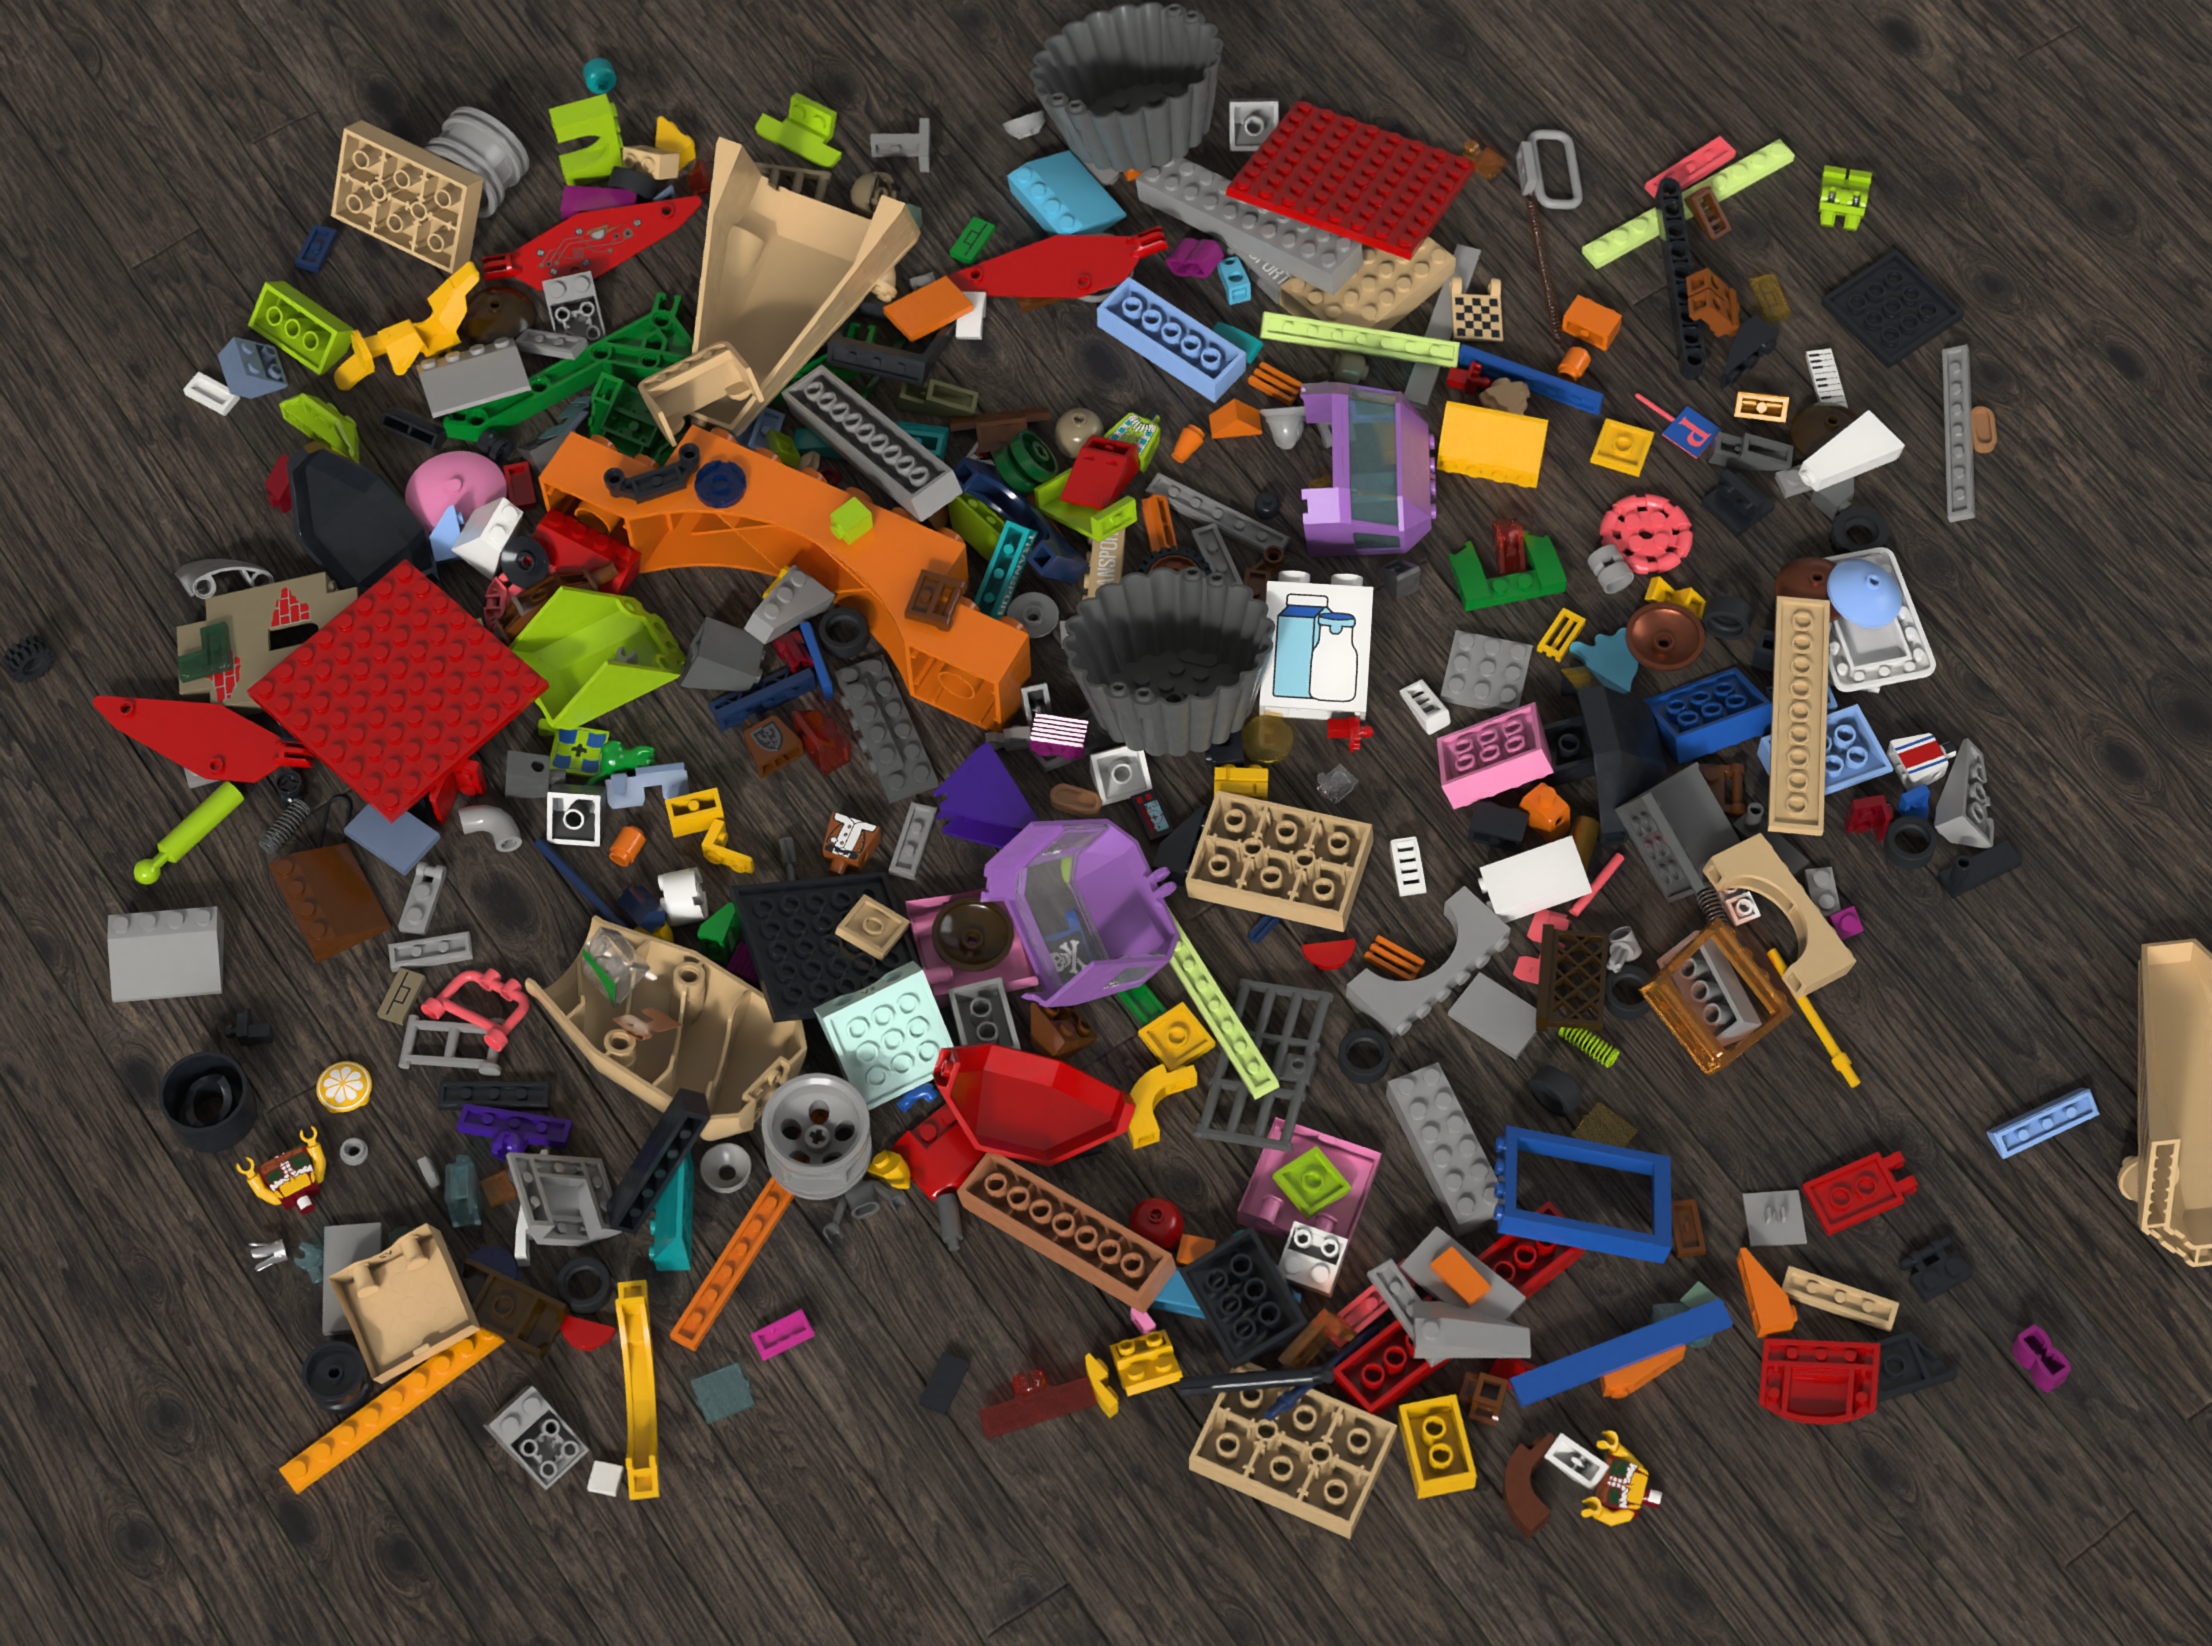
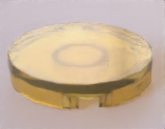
M1257 716L1251 719L1247 726H1244L1241 734L1243 752L1249 759L1258 764H1277L1286 759L1292 751L1294 741L1292 729L1283 722V719L1277 716Z

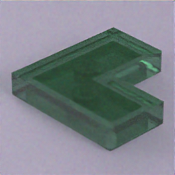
M225 621L200 628L201 651L177 657L179 676L183 683L233 670L229 629Z

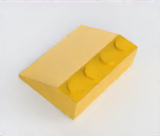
M1447 401L1436 469L1447 473L1465 474L1473 478L1491 479L1499 483L1506 482L1517 484L1521 487L1537 488L1548 420Z

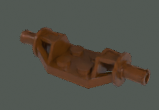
M612 561L593 573L587 572L584 566L580 567L582 572L556 571L512 597L500 621L497 617L493 619L496 624V630L491 633L503 644L510 645L561 586L599 592L600 586L620 576Z

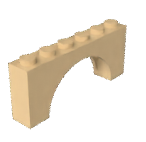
M1761 833L1712 856L1702 871L1718 892L1728 888H1742L1757 892L1774 902L1788 917L1797 936L1798 956L1796 962L1790 965L1782 976V980L1797 1000L1846 975L1856 963L1850 949L1843 944L1835 929L1829 925L1821 914L1820 909L1811 901L1805 893L1803 886L1796 881L1790 873L1788 866L1782 862L1773 850L1771 843Z

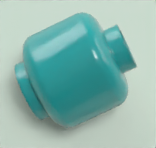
M592 59L583 68V77L586 85L593 93L604 94L614 88L617 77L612 64L607 59Z

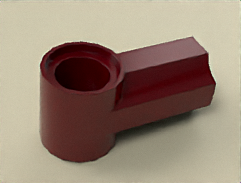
M798 630L773 640L780 660L786 661L793 675L814 667Z

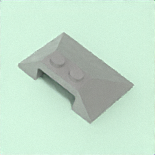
M514 1152L506 1154L527 1226L537 1244L584 1247L622 1233V1231L610 1228L606 1204L613 1193L601 1158Z

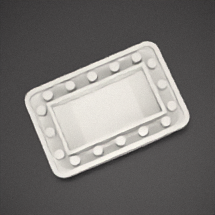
M1878 547L1824 558L1836 564L1848 559H1863L1873 562L1885 569L1893 577L1902 597L1899 614L1886 626L1879 628L1862 627L1850 622L1843 616L1829 623L1828 673L1834 686L1840 691L1852 692L1930 676L1935 670L1936 661L1893 552L1887 548Z

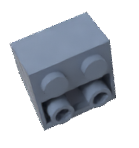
M233 337L218 354L230 394L252 399L288 386L274 346Z

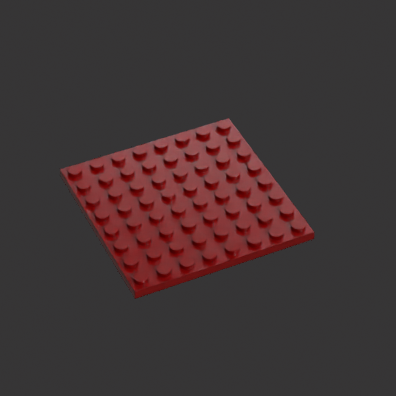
M1297 101L1227 186L1226 196L1411 261L1475 172L1477 162L1471 161L1464 156L1453 155L1441 148L1427 146L1418 140L1404 138L1398 133L1381 130L1375 125L1358 122L1352 117H1344L1335 114L1331 110L1312 106L1308 102Z
M404 559L250 687L247 693L250 698L392 824L550 687L549 683L408 560Z

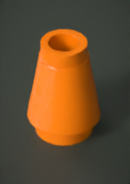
M1191 424L1183 428L1171 454L1173 459L1179 463H1184L1204 443V432Z

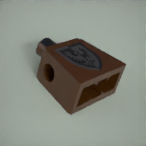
M753 713L746 718L745 723L749 729L743 733L744 741L761 779L804 755L803 744L800 738L777 716H771L762 720L758 713Z

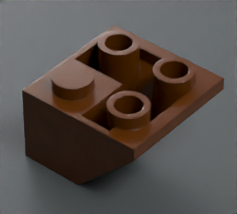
M1033 1001L1030 1005L1031 1045L1039 1055L1066 1061L1097 1040L1098 1037L1092 1031L1091 1025L1076 1011L1075 1005L1044 1007L1039 1005L1037 1001Z

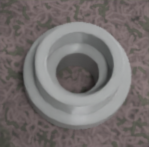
M350 1138L341 1146L340 1156L343 1162L348 1165H359L366 1160L368 1147L363 1140ZM353 1150H359L357 1155H350Z

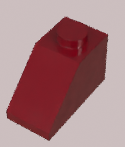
M285 453L280 455L264 484L267 491L266 500L274 509L278 507L283 514L292 509L287 462L290 459Z

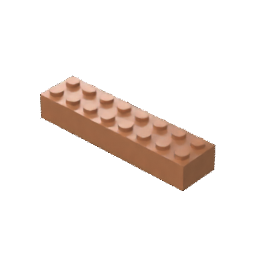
M987 1152L957 1190L961 1204L965 1209L1143 1314L1177 1270L1173 1256L1169 1252L1004 1156Z

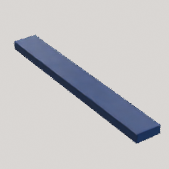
M1719 1298L1512 1377L1509 1383L1522 1408L1730 1328L1733 1325V1321L1722 1299Z

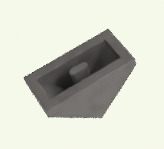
M1398 558L1376 569L1395 600L1419 590L1421 570L1418 565Z
M1047 682L1020 687L1022 710L1026 724L1030 726L1031 735L1036 713L1053 715Z

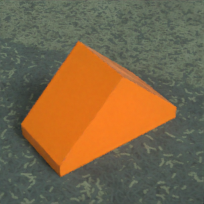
M1235 398L1209 415L1212 439L1262 434L1259 410Z

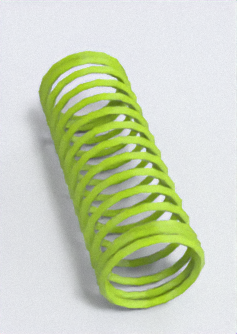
M1561 1027L1559 1029L1558 1035L1560 1037H1565V1040L1569 1039V1043L1573 1042L1574 1046L1577 1045V1048H1581V1051L1585 1050L1586 1054L1589 1053L1590 1057L1593 1056V1059H1597L1598 1062L1601 1061V1064H1605L1607 1068L1615 1062L1620 1051L1614 1048L1603 1063L1604 1058L1611 1051L1612 1045L1608 1047L1603 1057L1599 1060L1600 1055L1607 1048L1608 1042L1605 1043L1600 1053L1595 1057L1604 1040L1599 1043L1595 1052L1591 1054L1598 1044L1600 1037L1595 1040L1591 1049L1587 1052L1588 1047L1596 1038V1034L1591 1037L1587 1046L1583 1049L1584 1044L1592 1035V1031L1588 1033L1583 1043L1579 1046L1588 1029L1584 1030L1576 1043L1575 1040L1583 1029L1578 1030V1028H1574L1568 1038L1567 1035L1572 1028ZM1578 1030V1032H1577V1034L1575 1035L1574 1039L1571 1040L1572 1036H1573V1035L1575 1034V1032Z

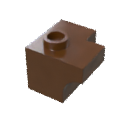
M1466 1372L1458 1401L1471 1405L1468 1419L1496 1428L1509 1380L1480 1372V1374Z

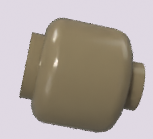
M1341 351L1340 354H1335L1330 372H1333V378L1337 381L1357 385L1360 380L1364 381L1366 379L1369 366L1365 365L1366 359L1363 355Z

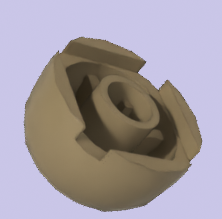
M868 172L855 181L850 192V198L854 210L861 217L872 220L881 195L896 200V191H893L891 186L894 180L888 173Z
M1079 407L1068 410L1057 420L1054 439L1059 447V451L1063 455L1076 459L1081 447L1091 435L1103 437L1105 431L1102 420L1096 413Z

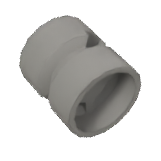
M1613 544L1596 550L1590 555L1587 562L1594 575L1598 576V582L1608 594L1621 591L1634 579V574L1628 564L1623 562L1622 554L1617 546Z

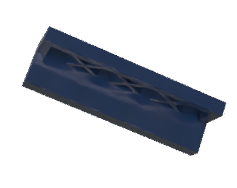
M788 667L759 680L757 684L753 683L748 692L735 691L708 703V709L721 732L745 722L746 718L753 713L760 715L815 690V678L810 668L793 675Z

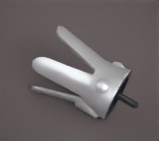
M282 1239L272 1243H249L250 1246H264L251 1250L254 1258L271 1256L255 1266L256 1272L273 1263L276 1264L288 1260L286 1250L294 1248V1246L285 1248Z

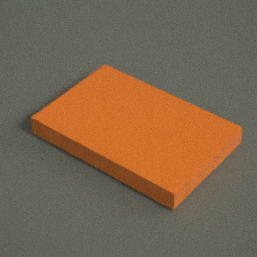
M947 276L883 307L884 314L910 342L974 311L972 302Z

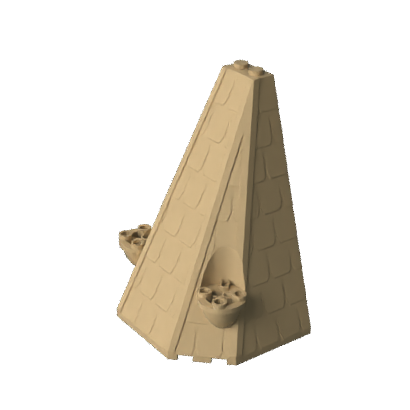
M719 137L715 150L692 355L717 342H730L750 366L765 401L760 403L752 393L744 400L731 399L728 395H725L687 416L691 420V424L705 429L707 425L712 428H720L733 436L739 437L855 311L869 292L877 294L878 299L891 303L892 298H895L897 294L894 266L915 245L921 231L905 203L881 195L873 218L870 220L789 191L782 186L775 190L776 186L769 183V179L761 175L743 145Z
M2197 939L2141 944L2140 960L2138 961V1156L2126 1157L2122 1162L2123 1167L2117 1176V1184L2122 1194L2126 1198L2138 1203L2137 1222L2140 1229L2147 1235L2151 1234L2157 1238L2159 1243L2173 1254L2176 1252L2182 1256L2184 1261L2191 1267L2212 1265V953Z

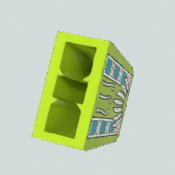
M1148 411L1143 418L1135 413H1128L1103 437L1137 444L1139 471L1144 473L1160 444V428L1157 426L1160 417L1153 411Z

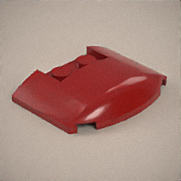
M948 1103L943 1105L911 1132L908 1130L889 1150L902 1156L909 1167L911 1180L931 1201L937 1200L938 1197L936 1195L949 1193L957 1195V1190L987 1153L974 1148Z
M1764 1338L1759 1405L1764 1409L1766 1407L1774 1414L1785 1419L1808 1424H1838L1859 1419L1868 1413L1871 1414L1877 1408L1881 1344Z

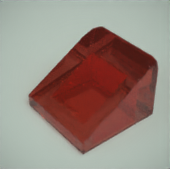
M702 159L697 160L687 177L692 196L707 194L711 191L709 178Z

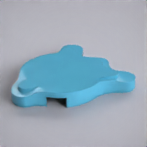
M1626 628L1619 629L1613 636L1596 635L1594 640L1595 646H1589L1581 642H1573L1570 645L1569 653L1579 659L1584 666L1591 668L1630 692L1631 683L1638 670V661L1631 655L1626 645Z

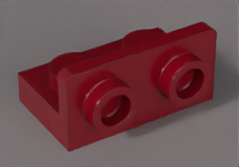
M1884 794L1852 800L1843 823L1846 833H1864L1872 828L1876 841H1882L1888 830L1890 820L1893 819V810L1890 803H1886Z

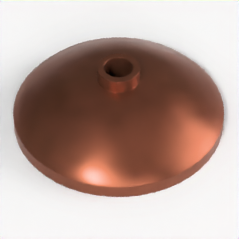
M1804 557L1788 563L1782 568L1776 578L1775 597L1830 600L1827 593V579L1837 564L1819 557ZM1831 601L1829 623L1842 617Z
M1656 602L1640 608L1631 616L1627 624L1625 640L1629 652L1640 664L1656 671L1673 672L1690 666L1698 659L1703 650L1705 633L1700 620L1687 608L1670 602Z

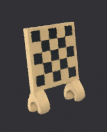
M1452 277V282L1449 283V292L1451 296L1453 340L1503 342L1500 298L1501 280L1491 279L1488 285V295L1461 294L1462 278Z

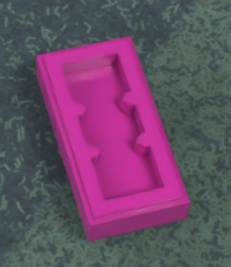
M800 1309L751 1333L750 1336L762 1360L765 1361L814 1337L815 1334L803 1310Z

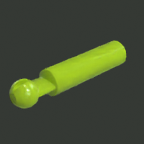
M225 781L157 844L159 853L154 858L143 859L135 865V879L144 885L156 882L160 876V868L167 861L177 863L244 801V797L239 790L230 782Z

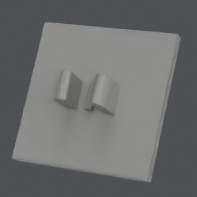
M1799 1190L1742 1194L1750 1247L1807 1244Z

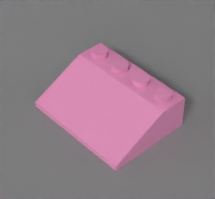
M1535 702L1437 738L1441 786L1453 809L1468 806L1477 800L1495 796L1497 793L1517 788L1524 783L1541 779L1554 773L1549 746Z

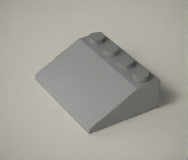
M502 337L496 339L492 344L485 346L483 344L474 345L470 350L464 352L453 351L446 354L443 358L436 360L435 358L425 359L421 364L416 365L433 418L531 390L513 338Z
M217 906L108 915L107 941L113 1003L223 993L224 920Z

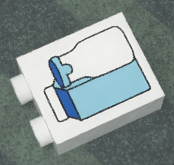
M1282 571L1279 572L1278 581H1267L1266 604L1269 608L1267 618L1274 621L1276 626L1272 637L1274 643L1273 650L1261 682L1259 716L1320 720L1360 717V722H1365L1373 587H1364L1363 577L1354 574H1335L1331 576V585L1310 583L1309 573Z

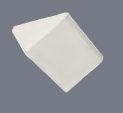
M1126 745L1090 754V774L1097 794L1102 800V806L1129 799L1133 795L1152 789L1144 750L1132 751Z

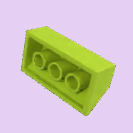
M285 281L265 282L248 324L249 327L318 375L326 373L347 353L351 344V334L355 330Z

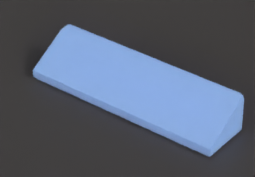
M2078 1088L1986 1132L2001 1158L2005 1159L2099 1115V1111L2091 1090L2088 1088Z

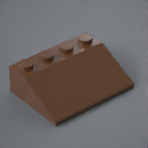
M348 843L292 853L268 865L317 964L391 929V925Z

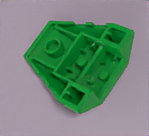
M601 372L591 395L592 409L591 417H589L588 439L594 434L600 435L612 442L619 453L633 459L637 454H642L655 461L670 443L660 431L639 389L629 386L620 378ZM687 415L683 417L685 423L688 419ZM681 431L677 434H674V438H676L681 433Z

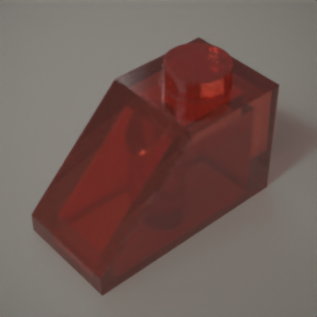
M1517 518L1492 521L1493 546L1499 576L1526 572L1523 524Z

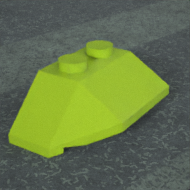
M304 393L286 399L279 404L283 418L312 440L359 463V437L356 431L357 425L352 418L347 415L345 417L341 415L331 403L328 402L326 404L321 399Z
M963 492L947 504L952 528L963 540L967 541L977 550L980 556L990 562L1006 519L984 502Z

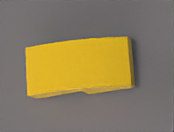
M1089 1353L1085 1356L1088 1382L1095 1399L1110 1419L1118 1412L1117 1400L1119 1398L1110 1386L1105 1388L1108 1385L1109 1370L1100 1358L1095 1360Z

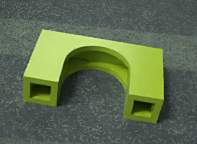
M606 94L549 109L552 127L558 143L584 136L600 137L598 141L585 149L559 156L567 186H582L610 177L613 167H622L623 149L620 148H623V142L619 133L621 131L618 120L614 118L618 117L614 102L609 103Z

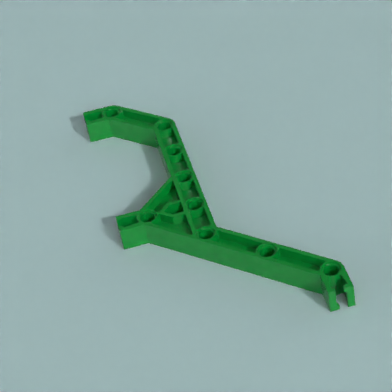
M657 292L651 313L589 345L575 360L563 359L529 377L528 381L531 390L449 413L450 417L445 416L443 421L447 437L477 442L485 430L492 428L500 434L597 382L601 372L622 380L641 382L645 378L691 356L694 341L680 324L684 313L682 296L674 295L672 310L667 311V294ZM851 322L847 338L859 340L861 325ZM868 326V336L864 342L877 343L876 326ZM827 354L804 365L770 403L787 406L781 392L821 364L844 383L863 373L827 365Z

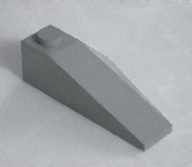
M1968 738L1962 741L1937 804L1934 826L1937 832L1942 834L1950 843L1989 849L1993 847L1994 823L1992 818H1988L1986 809L1991 803L1990 797L1986 796L1983 784L1987 782L1983 753Z
M1441 1301L1412 1302L1414 1358H1531L1530 1328Z

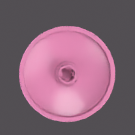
M469 451L447 452L424 462L411 476L405 491V503L426 525L429 535L435 529L448 506L454 505L456 512L461 511L464 525H466L475 509L502 497L508 500L507 484L500 468L487 457Z

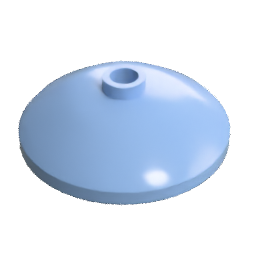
M1848 559L1837 564L1828 576L1827 593L1835 609L1850 622L1862 627L1879 628L1891 623L1899 614L1902 605L1900 589L1893 577L1879 565L1863 559Z

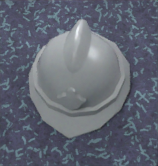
M1304 406L1259 410V413L1265 417L1266 423L1269 425L1276 445L1282 449H1292L1304 431V423L1306 422Z

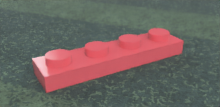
M1719 136L1646 182L1645 190L1655 199L1659 182L1669 177L1677 180L1681 191L1733 159L1736 151Z
M1404 1258L1397 1264L1399 1269L1400 1265L1406 1260V1258ZM1403 1273L1407 1281L1415 1290L1419 1285ZM1371 1285L1320 1328V1332L1339 1352L1391 1309L1375 1286Z

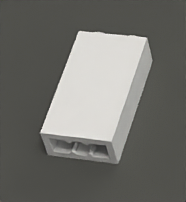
M1572 835L1480 867L1482 878H1479L1478 882L1482 893H1488L1490 901L1486 902V905L1504 923L1592 893Z

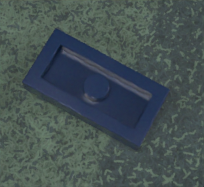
M314 224L295 260L296 267L320 273L338 238L337 230Z

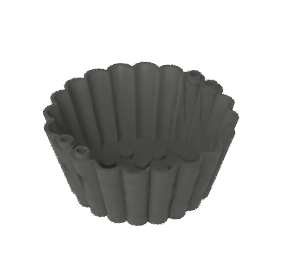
M1147 2L1138 7L1132 4H1122L1112 8L1110 12L1105 10L1095 11L1088 14L1084 21L1068 23L1063 27L1062 34L1048 38L1044 43L1045 50L1038 52L1033 57L1036 67L1032 69L1029 76L1035 85L1034 92L1071 151L1078 155L1083 163H1094L1095 167L1100 170L1112 168L1116 172H1126L1130 169L1144 171L1151 168L1152 165L1164 166L1170 163L1172 158L1185 156L1188 154L1189 148L1198 146L1202 142V136L1210 130L1224 43L1221 39L1217 38V26L1205 23V16L1196 10L1186 12V9L1177 3L1164 8L1156 2Z
M1195 566L1178 572L1171 568L1160 567L1150 571L1147 575L1136 572L1129 573L1123 576L1119 583L1101 585L1096 589L1095 597L1083 599L1076 606L1078 615L1072 616L1065 623L1068 636L1063 639L1062 647L1068 657V666L1098 724L1108 732L1113 741L1125 742L1127 748L1132 751L1146 750L1152 756H1161L1167 752L1172 756H1184L1190 750L1193 752H1204L1211 747V744H1222L1229 739L1230 733L1242 729L1245 719L1252 712L1274 644L1272 637L1276 625L1274 621L1267 618L1268 605L1264 601L1253 599L1254 593L1250 587L1242 584L1232 585L1230 577L1221 572H1213L1206 576L1204 571Z

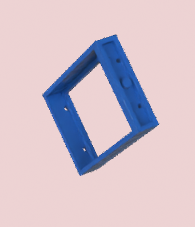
M1506 1126L1503 1135L1497 1137L1495 1152L1499 1153V1158L1496 1160L1494 1173L1498 1175V1180L1494 1188V1197L1498 1198V1203L1495 1205L1493 1219L1497 1221V1233L1664 1264L1672 1248L1671 1157L1513 1126ZM1517 1150L1651 1175L1652 1234L1516 1209Z

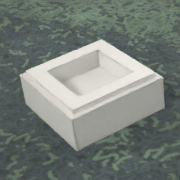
M595 1460L587 1486L588 1491L616 1497L624 1472L623 1466Z

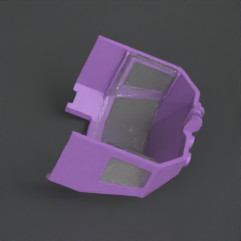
M1109 819L1031 822L985 864L984 876L987 877L986 891H981L980 902L1005 901L1043 989V992L1025 993L1021 996L1024 999L1037 1001L1039 1005L1044 1007L1070 1006L1132 988H1139L1166 965L1173 956L1180 934L1163 897L1172 894L1177 887L1175 882L1172 881L1163 884L1161 887L1157 885L1158 882L1169 876L1170 871L1167 867H1162L1152 873L1139 842Z

